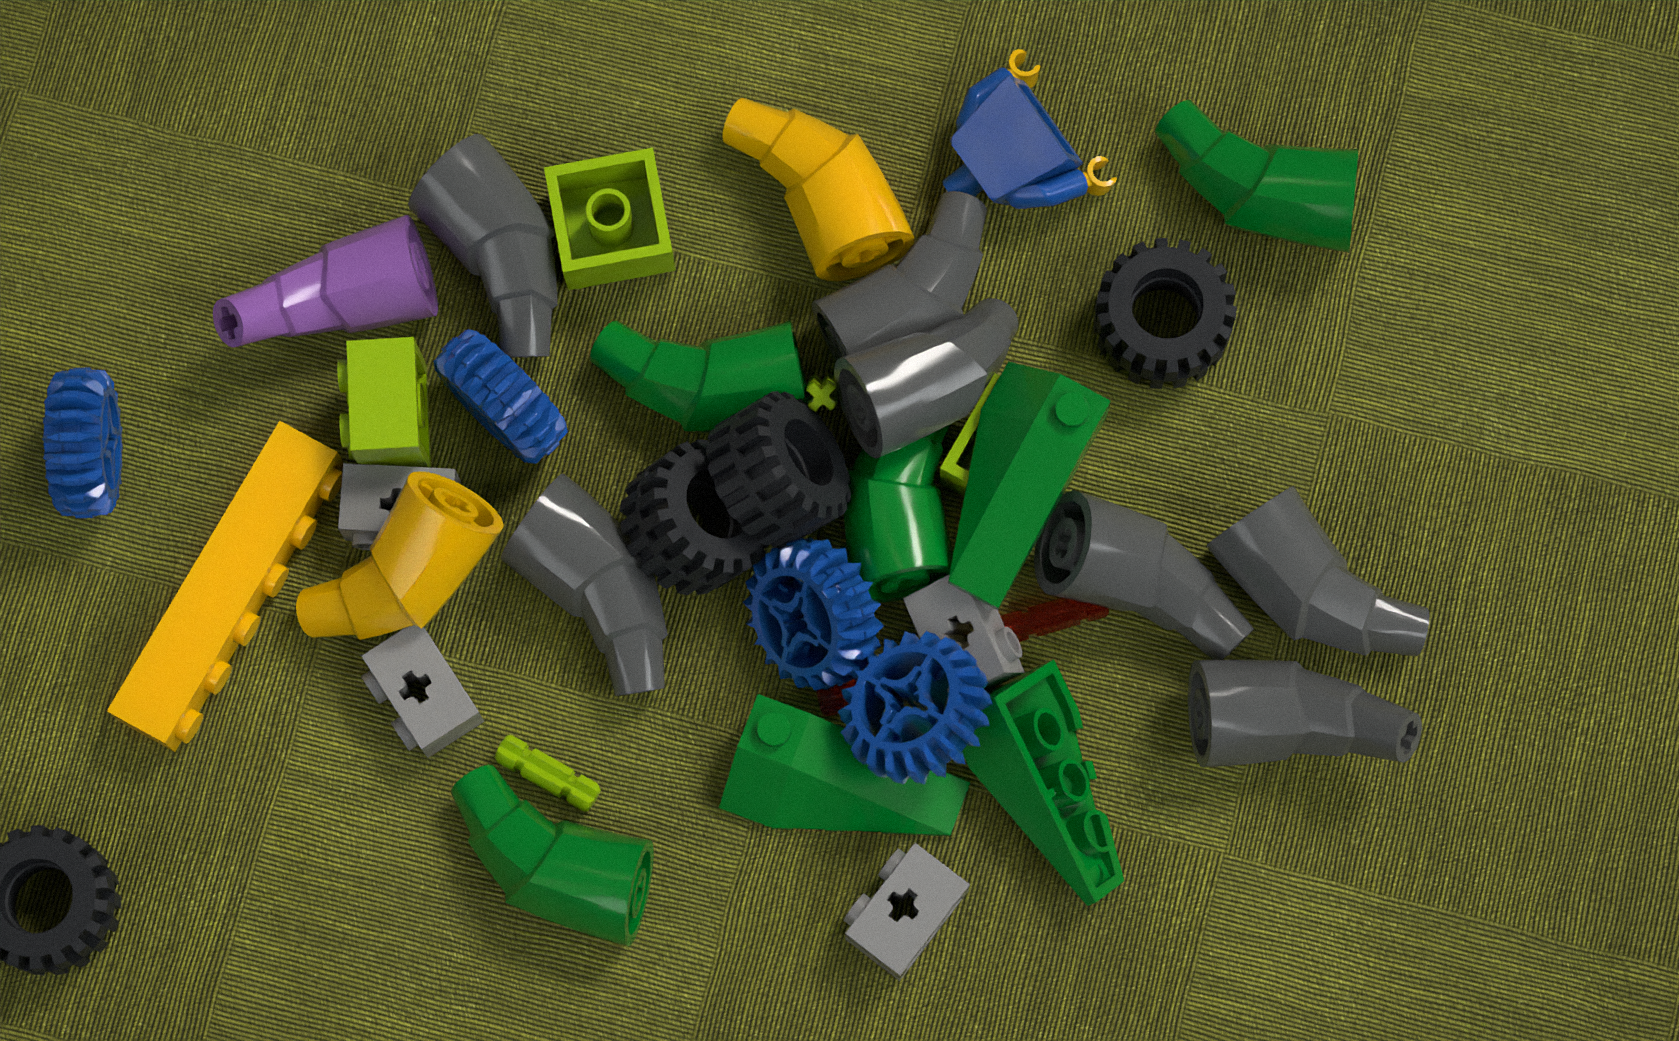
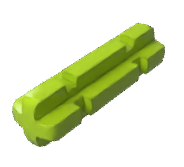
M828 373L822 380L814 374L808 380L806 391L810 395L807 405L811 410L817 412L822 404L830 411L835 408L838 403V394L835 391L834 375Z
M507 735L502 740L494 757L500 765L513 772L516 769L520 770L521 777L558 798H561L563 795L566 796L567 803L581 811L588 812L595 804L601 790L598 783L582 774L578 778L575 776L572 768L536 748L533 751L529 750L526 742L513 735Z

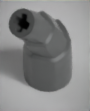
M474 134L451 147L428 169L409 198V209L438 237L471 274L481 276L491 310L497 314L500 350L506 355L508 354L510 358L549 357L552 309L558 305L552 238L556 233L555 229L530 192L499 152L482 134Z
M949 191L941 194L925 235L918 237L896 265H885L867 276L812 302V311L816 323L835 361L841 357L912 333H927L948 321L958 320L964 316L962 307L983 257V253L979 250L987 212L983 202L963 192Z
M984 299L973 306L960 319L948 321L927 333H912L836 360L834 376L842 410L855 438L869 456L877 459L968 415L977 403L983 390L989 384L994 373L997 374L1000 370L1011 341L1018 330V318L1012 307L999 299Z
M562 473L545 489L525 515L506 544L500 559L570 615L583 617L599 652L605 653L615 696L664 689L665 676L662 640L668 634L654 574L652 572L647 576L639 568L643 563L642 558L639 554L631 556L626 546L631 541L628 535H622L620 523L588 492Z
M1295 486L1273 497L1206 545L1209 551L1252 600L1294 641L1303 637L1365 656L1370 651L1416 657L1422 651L1429 627L1428 608L1382 594L1381 589L1348 571L1347 561L1305 505Z
M1071 490L1063 494L1035 544V576L1038 585L1046 594L1114 610L1134 611L1166 630L1175 629L1212 660H1224L1254 630L1247 619L1216 584L1213 574L1193 554L1169 535L1167 524L1095 496Z
M1196 660L1191 665L1188 680L1189 728L1194 754L1200 767H1222L1287 760L1293 753L1343 756L1349 752L1390 761L1406 762L1412 757L1418 746L1422 731V721L1418 713L1370 694L1360 685L1305 670L1297 661Z

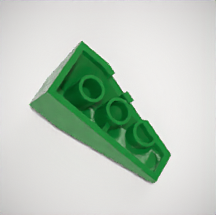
M1008 361L981 408L948 579L949 584L992 608L999 609L1105 422L1111 403L1109 399L1060 373Z
M1053 659L987 692L993 704L981 711L988 717L987 720L990 726L977 728L974 731V734L979 738L980 747L966 745L961 752L971 771L1086 906L1096 903L1122 884L1124 877L1108 817L1101 810L1096 809L1092 796L1090 781L1097 779L1093 761L1083 762L1075 732L1084 728L1080 712Z
M757 694L734 755L719 810L777 830L815 829L825 830L826 832L864 831L900 835L951 836L970 782L947 772L946 778L937 776L931 770L925 785L916 783L910 777L904 785L895 783L888 776L886 778L878 777L868 769L867 764L863 765L853 756L852 747L844 740L841 733L844 729L843 727Z

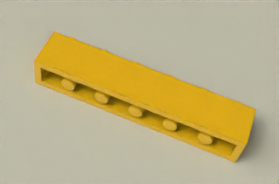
M279 420L110 704L107 712L117 721L173 752H176L181 742L187 744L192 740L202 723L203 714L199 711L210 692L214 695L218 694L230 676L232 665L228 664L238 645L246 646L257 631L261 617L256 614L266 597L274 598L283 587L289 574V568L285 567L295 548L302 550L312 538L317 526V520L313 519L324 500L332 501L342 486L343 471L341 470L343 469L344 462L337 451Z

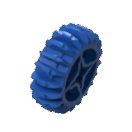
M467 329L458 337H453L441 349L442 353L433 361L437 376L444 382V385L452 392L454 397L466 408V411L517 458L526 463L537 464L544 456H549L560 445L559 441L568 433L565 418L549 400V397L536 385V382L508 354L506 355L495 343L490 342L485 335L480 334L478 331Z
M91 367L55 372L47 387V398L44 401L45 417L42 418L44 424V436L42 438L44 442L43 459L46 465L45 478L49 483L48 493L52 497V504L62 516H75L76 519L94 518L98 515H107L116 506V501L119 498V485L122 484L123 427L120 421L121 409L118 407V393L114 389V382L105 370H92Z
M811 537L806 539L799 538L787 543L782 548H772L771 552L765 554V557L753 565L754 574L745 582L751 594L743 603L752 611V617L746 624L755 628L758 639L754 645L763 646L767 652L765 664H778L780 679L793 678L797 688L812 687L815 691L825 690L835 685L841 686L853 680L852 669L863 671L869 664L866 659L867 655L874 654V651L881 647L875 635L884 625L874 617V612L881 603L871 599L868 590L873 582L862 580L859 575L861 563H848L846 548H832L828 539L814 541Z
M927 630L920 639L914 633L911 634L905 631L899 646L893 640L884 638V652L878 656L875 653L867 655L866 659L869 664L863 671L852 669V678L857 681L855 686L841 690L843 699L849 703V705L837 711L841 721L847 725L841 731L844 740L852 747L853 756L863 765L867 764L868 769L878 777L886 778L888 776L895 783H901L902 785L910 777L916 783L925 785L931 770L935 775L946 778V763L953 760L956 763L965 764L964 755L961 751L966 745L980 747L979 738L974 734L975 729L990 726L987 720L988 717L981 711L993 704L990 700V695L984 690L989 684L986 675L978 668L977 660L967 650L963 651L962 647L951 638L944 637L941 640L935 633H930ZM947 698H948V702H947L946 708H945V710H944V704H945V702H946V700H947Z

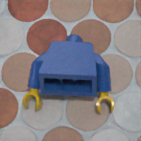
M1022 49L1013 51L1010 55L1007 69L998 68L967 90L956 120L957 132L950 140L951 145L964 164L942 181L947 192H963L975 197L984 190L995 203L1002 205L1010 204L1016 209L1056 206L1081 197L1087 192L1096 196L1104 195L1115 184L1116 177L1111 178L1109 181H1100L1093 174V170H1099L1107 164L1109 160L1106 157L1096 156L1090 161L1083 172L1077 169L1083 162L1030 89L1037 83L1040 65H1036L1032 70L1026 72L1017 69V67L1024 63L1026 51Z

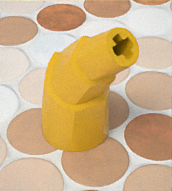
M740 98L735 102L724 124L723 142L759 160L760 167L787 188L784 198L816 276L826 281H844L862 277L885 265L893 264L907 253L915 243L914 235L887 180L858 134L847 135L821 120L794 108L786 112L745 98Z
M416 471L410 473L388 517L370 546L371 556L344 571L341 578L305 588L299 593L296 602V613L301 628L308 636L314 638L356 635L359 640L387 634L413 625L422 629L437 615L488 551L504 526L502 518L482 497L449 478L429 472Z

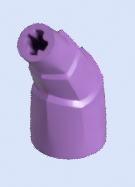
M404 215L324 244L318 253L267 277L261 284L217 300L213 307V321L221 340L230 347H239L277 336L294 337L338 330L356 333L434 317L438 313V300L430 262L420 233L409 215Z

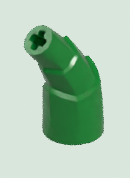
M1184 100L1176 104L1160 119L1155 128L1156 136L1181 166L1179 173L1224 215L1225 224L1233 229L1323 249L1350 252L1359 149L1303 147L1268 144L1262 147L1230 130L1222 131L1191 100Z
M615 320L610 322L600 332L590 353V362L624 386L625 395L681 423L683 430L686 432H710L718 423L774 391H778L780 394L782 392L790 393L797 400L801 399L808 404L809 394L806 391V379L791 321L744 333L704 340L700 345L695 346L662 338L655 341Z
M952 424L877 459L869 456L862 448L852 468L848 469L851 484L848 485L851 491V499L847 503L848 509L844 513L848 563H861L859 575L863 581L873 582L868 591L871 599L876 602L886 603L903 600L904 597L950 574L953 550L941 490L933 482L943 451L940 443Z
M493 765L478 767L464 775L454 784L451 789V795L471 834L468 842L505 892V903L548 921L627 947L634 942L645 912L652 878L654 847L650 839L631 837L565 820L554 824L527 800H519Z

